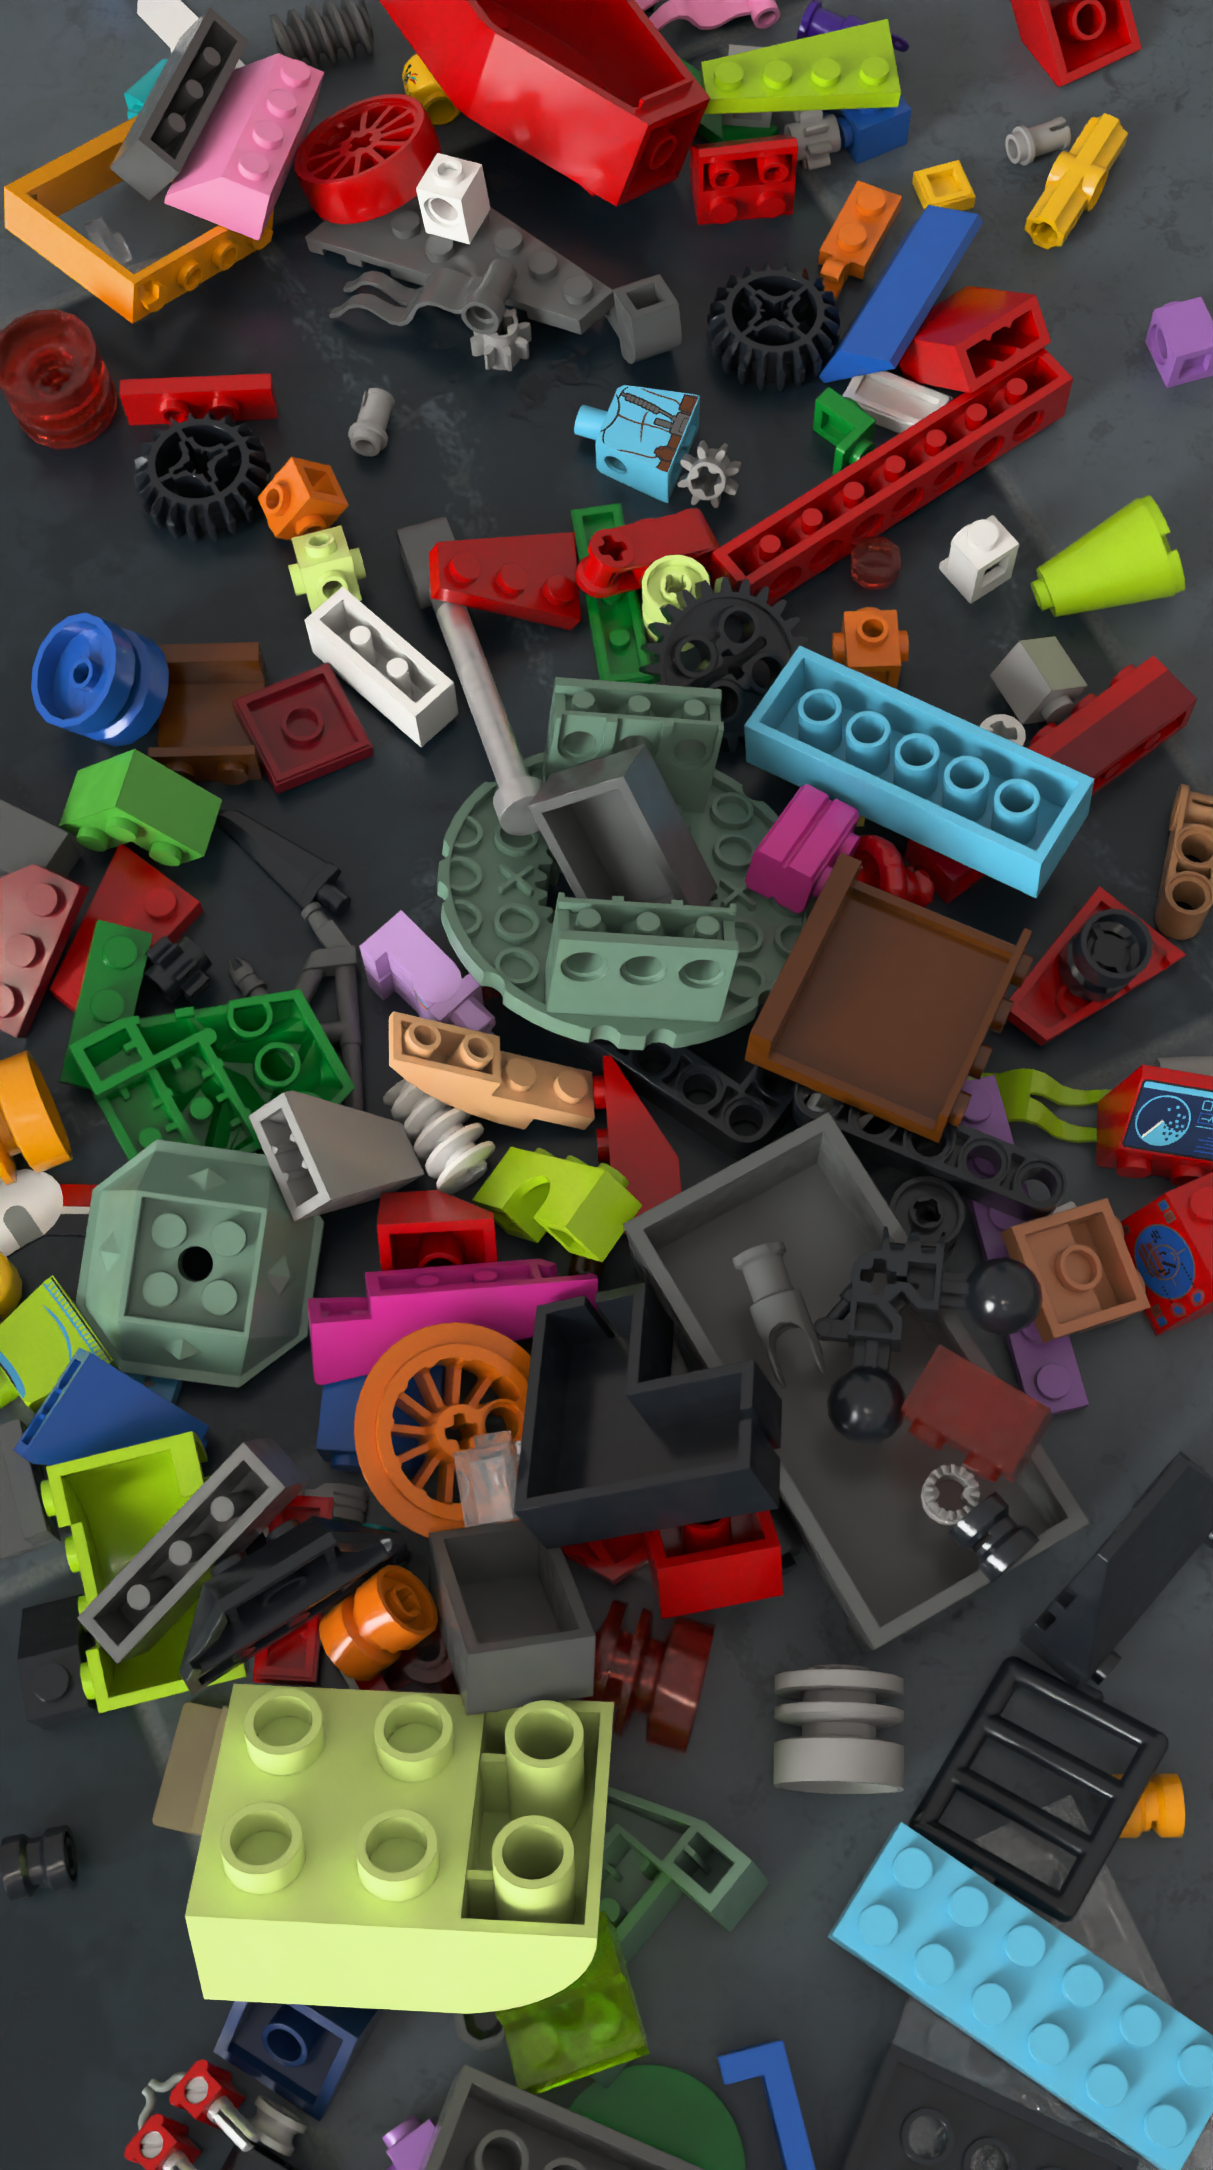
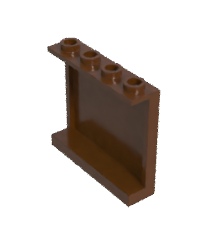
M840 853L750 1032L745 1060L939 1143L947 1124L959 1127L972 1094L962 1090L968 1077L971 1076L980 1080L993 1050V1047L984 1044L989 1031L992 1030L1000 1034L1014 1004V1001L1004 998L1010 984L1021 988L1034 956L1024 952L1032 931L1024 928L1017 945H1013L858 881L862 861Z

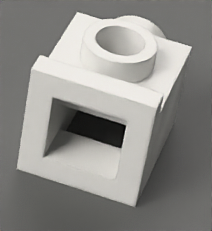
M992 515L986 520H977L963 527L953 537L949 557L940 562L939 569L964 598L972 604L1011 578L1019 543Z

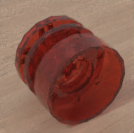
M57 309L35 310L17 317L1 331L0 389L6 401L10 404L21 429L33 441L53 449L75 448L94 440L109 426L117 408V390L89 327L78 317Z
M614 1599L607 1617L595 1633L593 1696L583 1697V1701L614 1702V1707H617L613 1736L622 1738L627 1731L634 1712L647 1715L646 1745L686 1755L716 1624L684 1616H676L665 1640L652 1638L654 1624L653 1608L643 1607L636 1632L632 1633L625 1631L629 1602Z

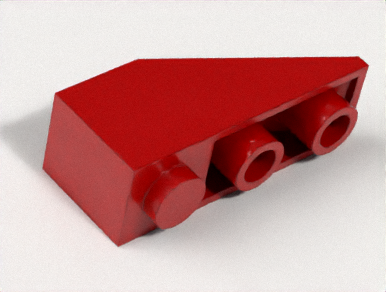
M608 1055L603 1056L604 1075L593 1076L595 1110L606 1109L607 1128L596 1129L598 1162H610V1166L619 1171L629 1181L626 1189L642 1204V1207L635 1215L637 1217L681 1193L679 1158L613 1057Z

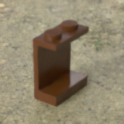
M259 642L159 644L158 646L164 652L169 669L168 694L159 716L157 747L148 748V757L191 782L220 781L224 784L238 785L245 783L247 780H263V767L256 746L251 745L233 710L232 700L266 687L267 668Z

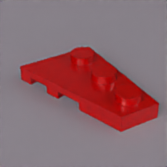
M566 532L437 542L429 552L431 598L572 630L581 621L579 586L575 579L577 567L575 533Z
M124 844L119 845L51 985L50 991L53 996L75 1013L91 941L98 920L153 933L150 948L164 935L174 944L204 911L200 901ZM147 960L144 972L152 966Z
M1099 886L1029 972L1022 987H1017L1009 997V1000L1014 1001L1007 1020L1042 1047L1179 962L1186 954L1139 918L1148 928L1153 941L1152 956L1147 967L1111 999L1100 1002L1087 1001L1072 994L1062 982L1058 970L1059 955L1064 945L1097 912L1112 908L1126 910L1137 916Z

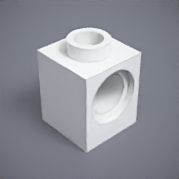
M437 153L416 187L425 231L429 234L470 244L490 211L482 164Z

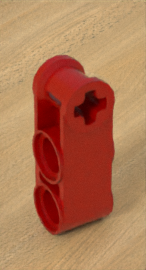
M689 508L673 515L645 518L633 524L611 529H601L595 532L589 541V555L583 558L576 567L575 579L581 590L589 596L608 598L612 595L641 589L646 569L654 561L664 556L683 555L691 557L702 564L708 573L712 571V552L720 548V545L700 509Z

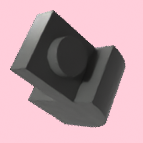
M660 274L612 289L615 306L605 316L619 337L621 354L629 364L680 347L682 331L679 303Z

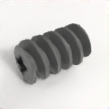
M325 0L323 2L322 16L313 4L306 5L304 21L295 9L287 10L286 26H284L277 14L269 15L277 52L300 61L306 57L313 68L319 69L320 53H325L332 65L337 64L339 48H343L350 60L355 59L357 43H361L368 55L373 54L374 36L365 0H359L358 6L354 0H341L340 12L332 0Z

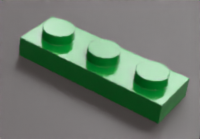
M102 920L96 922L58 1083L91 1090L69 1049V1045L120 1018L134 1016L147 960L145 953L150 948L153 933Z

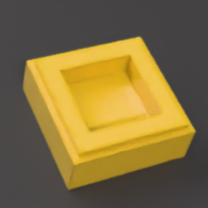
M959 160L913 172L912 185L923 210L928 205L960 211L974 208L976 196Z

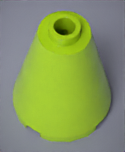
M1150 495L1135 498L1036 569L1038 579L1031 582V588L1041 611L1050 609L1054 617L1173 597L1175 594L1185 590V577L1177 549L1171 551L1165 535L1170 533V529L1158 505Z

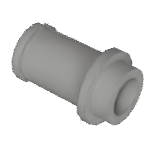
M1056 117L1051 121L1030 128L1024 125L1015 127L1012 134L1007 135L1005 140L1008 158L1014 164L1020 163L1022 166H1027L1034 161L1035 157L1068 148L1071 142L1069 126L1058 130V127L1065 125L1067 121L1063 117Z
M370 388L368 392H364L357 422L350 426L348 432L351 447L354 451L364 456H375L387 446L388 436L385 431L395 404L393 396L387 391L379 388Z

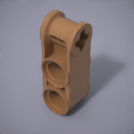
M1180 783L1169 821L1170 836L1154 916L1158 929L1165 936L1175 940H1186L1194 937L1201 930L1213 904V796L1190 791L1189 785ZM1184 855L1194 856L1198 858L1202 863L1193 862L1187 859ZM1177 901L1187 903L1194 910L1183 909L1179 907L1175 902Z

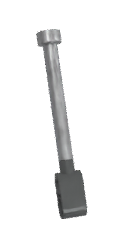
M446 516L395 529L401 556L419 607L424 609L433 606L499 789L493 797V805L500 825L505 832L511 835L524 836L535 833L540 829L527 806L544 782L536 777H531L467 607L431 598L429 552L437 542L455 540Z

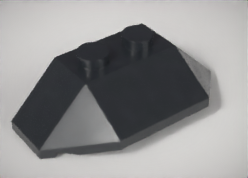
M312 1516L302 1523L298 1519H292L271 1531L265 1538L268 1544L247 1557L243 1552H239L217 1564L211 1571L213 1578L203 1583L179 1671L191 1695L341 1602L352 1593H355L359 1586L387 1565H399L408 1559L407 1544L402 1536L398 1533L318 1516Z

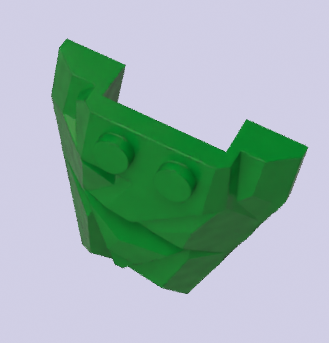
M301 989L229 1000L228 1004L194 1009L193 1006L175 1009V1013L139 1018V1015L120 1018L69 1045V1049L88 1083L98 1107L128 1161L156 1139L265 1154L248 1117L250 1114L287 1091H296L341 1104L355 1089L351 1078Z

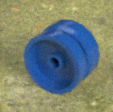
M80 613L68 616L54 626L40 645L32 667L31 692L36 710L47 723L118 747L132 744L144 736L160 716L168 694L169 669L164 652L153 639L122 628L100 617L88 613Z

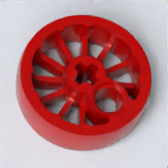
M384 94L355 102L332 114L317 125L300 144L294 158V169L302 191L310 206L320 218L334 224H355L386 215L416 197V187L436 154H443L439 136L431 118L417 99L404 94Z

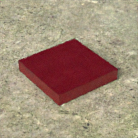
M329 662L232 700L233 710L251 745L256 746L261 765L276 794L373 756V746Z

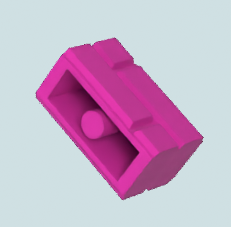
M807 783L801 786L754 851L744 881L747 888L768 899L772 896L775 897L776 903L797 914L804 912L813 897H819L840 853L853 857L861 840L860 836L854 834L860 817L858 810L838 799L829 800L828 794Z

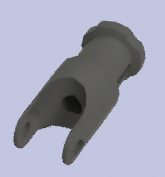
M775 1241L745 1250L734 1257L732 1262L735 1270L743 1272L753 1300L749 1310L770 1370L773 1372L779 1385L782 1388H786L785 1379L776 1356L777 1339L785 1331L800 1328L806 1334L822 1374L825 1373V1360L802 1292L793 1288L782 1257L786 1253L784 1242Z

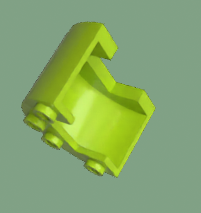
M190 1431L46 1467L48 1479L41 1481V1495L45 1511L49 1517H57L59 1528L70 1525L72 1536L65 1538V1550L71 1571L73 1573L80 1572L85 1595L78 1597L79 1615L211 1477H204L201 1463L207 1462L208 1458L205 1448L195 1432ZM199 1599L148 1652L119 1664L115 1662L95 1639L96 1645L85 1651L88 1662L80 1664V1676L87 1700L96 1699L99 1713L189 1691L179 1671ZM82 1624L84 1631L86 1633L89 1632ZM245 1661L207 1686L246 1677L250 1661Z

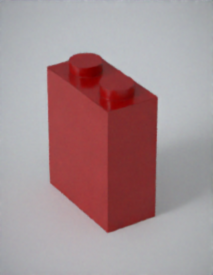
M965 286L931 308L899 361V365L904 378L910 381L972 393L1051 343V339L1035 294Z

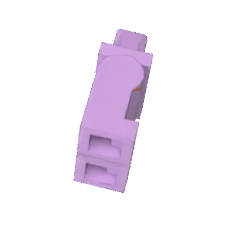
M402 910L359 946L369 987L383 1000L395 991L419 1014L420 1018L495 1035L491 1031L496 1024L495 1017L484 1007L481 985L470 973L462 979L457 965Z

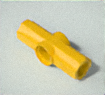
M1106 113L1097 118L1091 117L1069 152L1063 150L1059 154L1049 173L1043 194L1026 219L1024 231L1030 235L1033 244L1047 250L1054 246L1061 247L1065 240H1067L1071 230L1075 227L1083 211L1090 212L1094 208L1105 186L1108 172L1126 144L1128 132L1121 126L1120 119Z

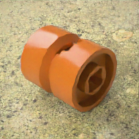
M387 1565L359 1586L356 1593H352L322 1617L319 1625L320 1640L330 1660L346 1676L357 1681H370L398 1660L402 1650L412 1649L435 1631L438 1622L437 1607L423 1582L411 1571L398 1565Z

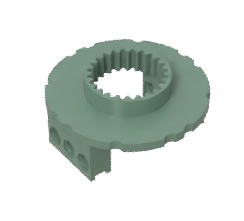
M555 677L544 752L524 759L530 776L536 777L545 783L553 773L646 744L717 885V889L707 906L683 905V900H671L670 904L624 901V896H612L611 900L565 897L564 892H559L554 922L552 923L554 911L551 907H546L549 885L556 886L558 884L559 874L563 872L540 830L529 835L516 836L502 829L493 805V797L499 789L497 781H485L465 800L453 817L444 837L442 855L445 859L439 861L437 895L445 901L442 903L441 910L442 925L452 948L473 978L481 986L493 987L498 990L503 997V1005L511 1011L555 1034L580 1042L589 1043L596 1039H604L614 1043L618 1049L644 1050L651 1043L660 1042L672 1048H680L727 1035L753 1021L758 1006L765 1004L815 905V897H813L804 912L797 914L776 903L775 897L772 896L768 899L747 888L746 882H744L754 851L779 817L765 802L752 800L747 797L743 792L742 784L715 769L724 732V722H721L720 713L721 689Z

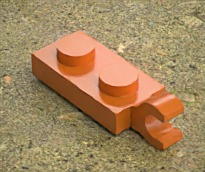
M859 180L856 182L819 250L818 264L823 265L820 277L824 278V291H832L835 300L839 297L849 275L864 279L900 212L902 196Z

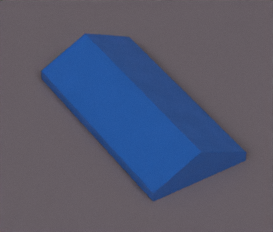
M932 205L926 207L905 234L835 348L832 357L819 374L820 379L824 383L896 368L984 221L979 214Z

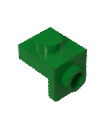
M828 387L815 401L813 431L836 446L833 475L875 450L873 438L876 419L864 412L856 401L849 397H843Z

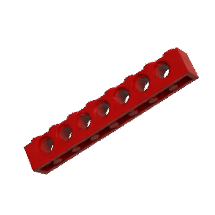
M1043 347L974 392H964L712 552L711 587L714 590L717 578L728 577L731 590L733 591L738 580L749 579L750 595L760 587L767 586L769 588V596L766 603L770 605L1063 417L1073 377Z

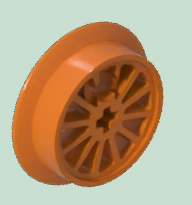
M440 1323L424 1327L408 1334L393 1344L375 1363L361 1389L354 1419V1440L359 1466L364 1479L375 1498L392 1517L408 1529L429 1538L430 1532L521 1520L514 1513L531 1356L507 1336L495 1330L470 1323ZM434 1366H444L446 1369L443 1401L430 1374V1369ZM463 1369L475 1374L478 1380L464 1402L459 1404L461 1372ZM412 1377H414L427 1409L404 1393L408 1387V1381ZM489 1386L500 1398L479 1404ZM396 1405L416 1420L420 1427L394 1424L392 1417L394 1406ZM489 1413L496 1417L501 1416L506 1423V1436L499 1443L492 1440L486 1432L485 1420ZM445 1429H459L461 1440H447ZM391 1436L416 1438L419 1444L396 1456ZM511 1451L506 1469L489 1457ZM424 1454L425 1461L410 1482L401 1469L402 1463ZM470 1462L496 1481V1487L488 1495L483 1493ZM438 1466L436 1500L428 1497L427 1492L422 1488ZM454 1470L468 1498V1506L452 1502Z

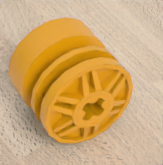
M27 1050L0 1060V1178L6 1185L17 1182L16 1164L13 1156L22 1153L35 1173H41L73 1160L71 1145L54 1099L36 1061Z

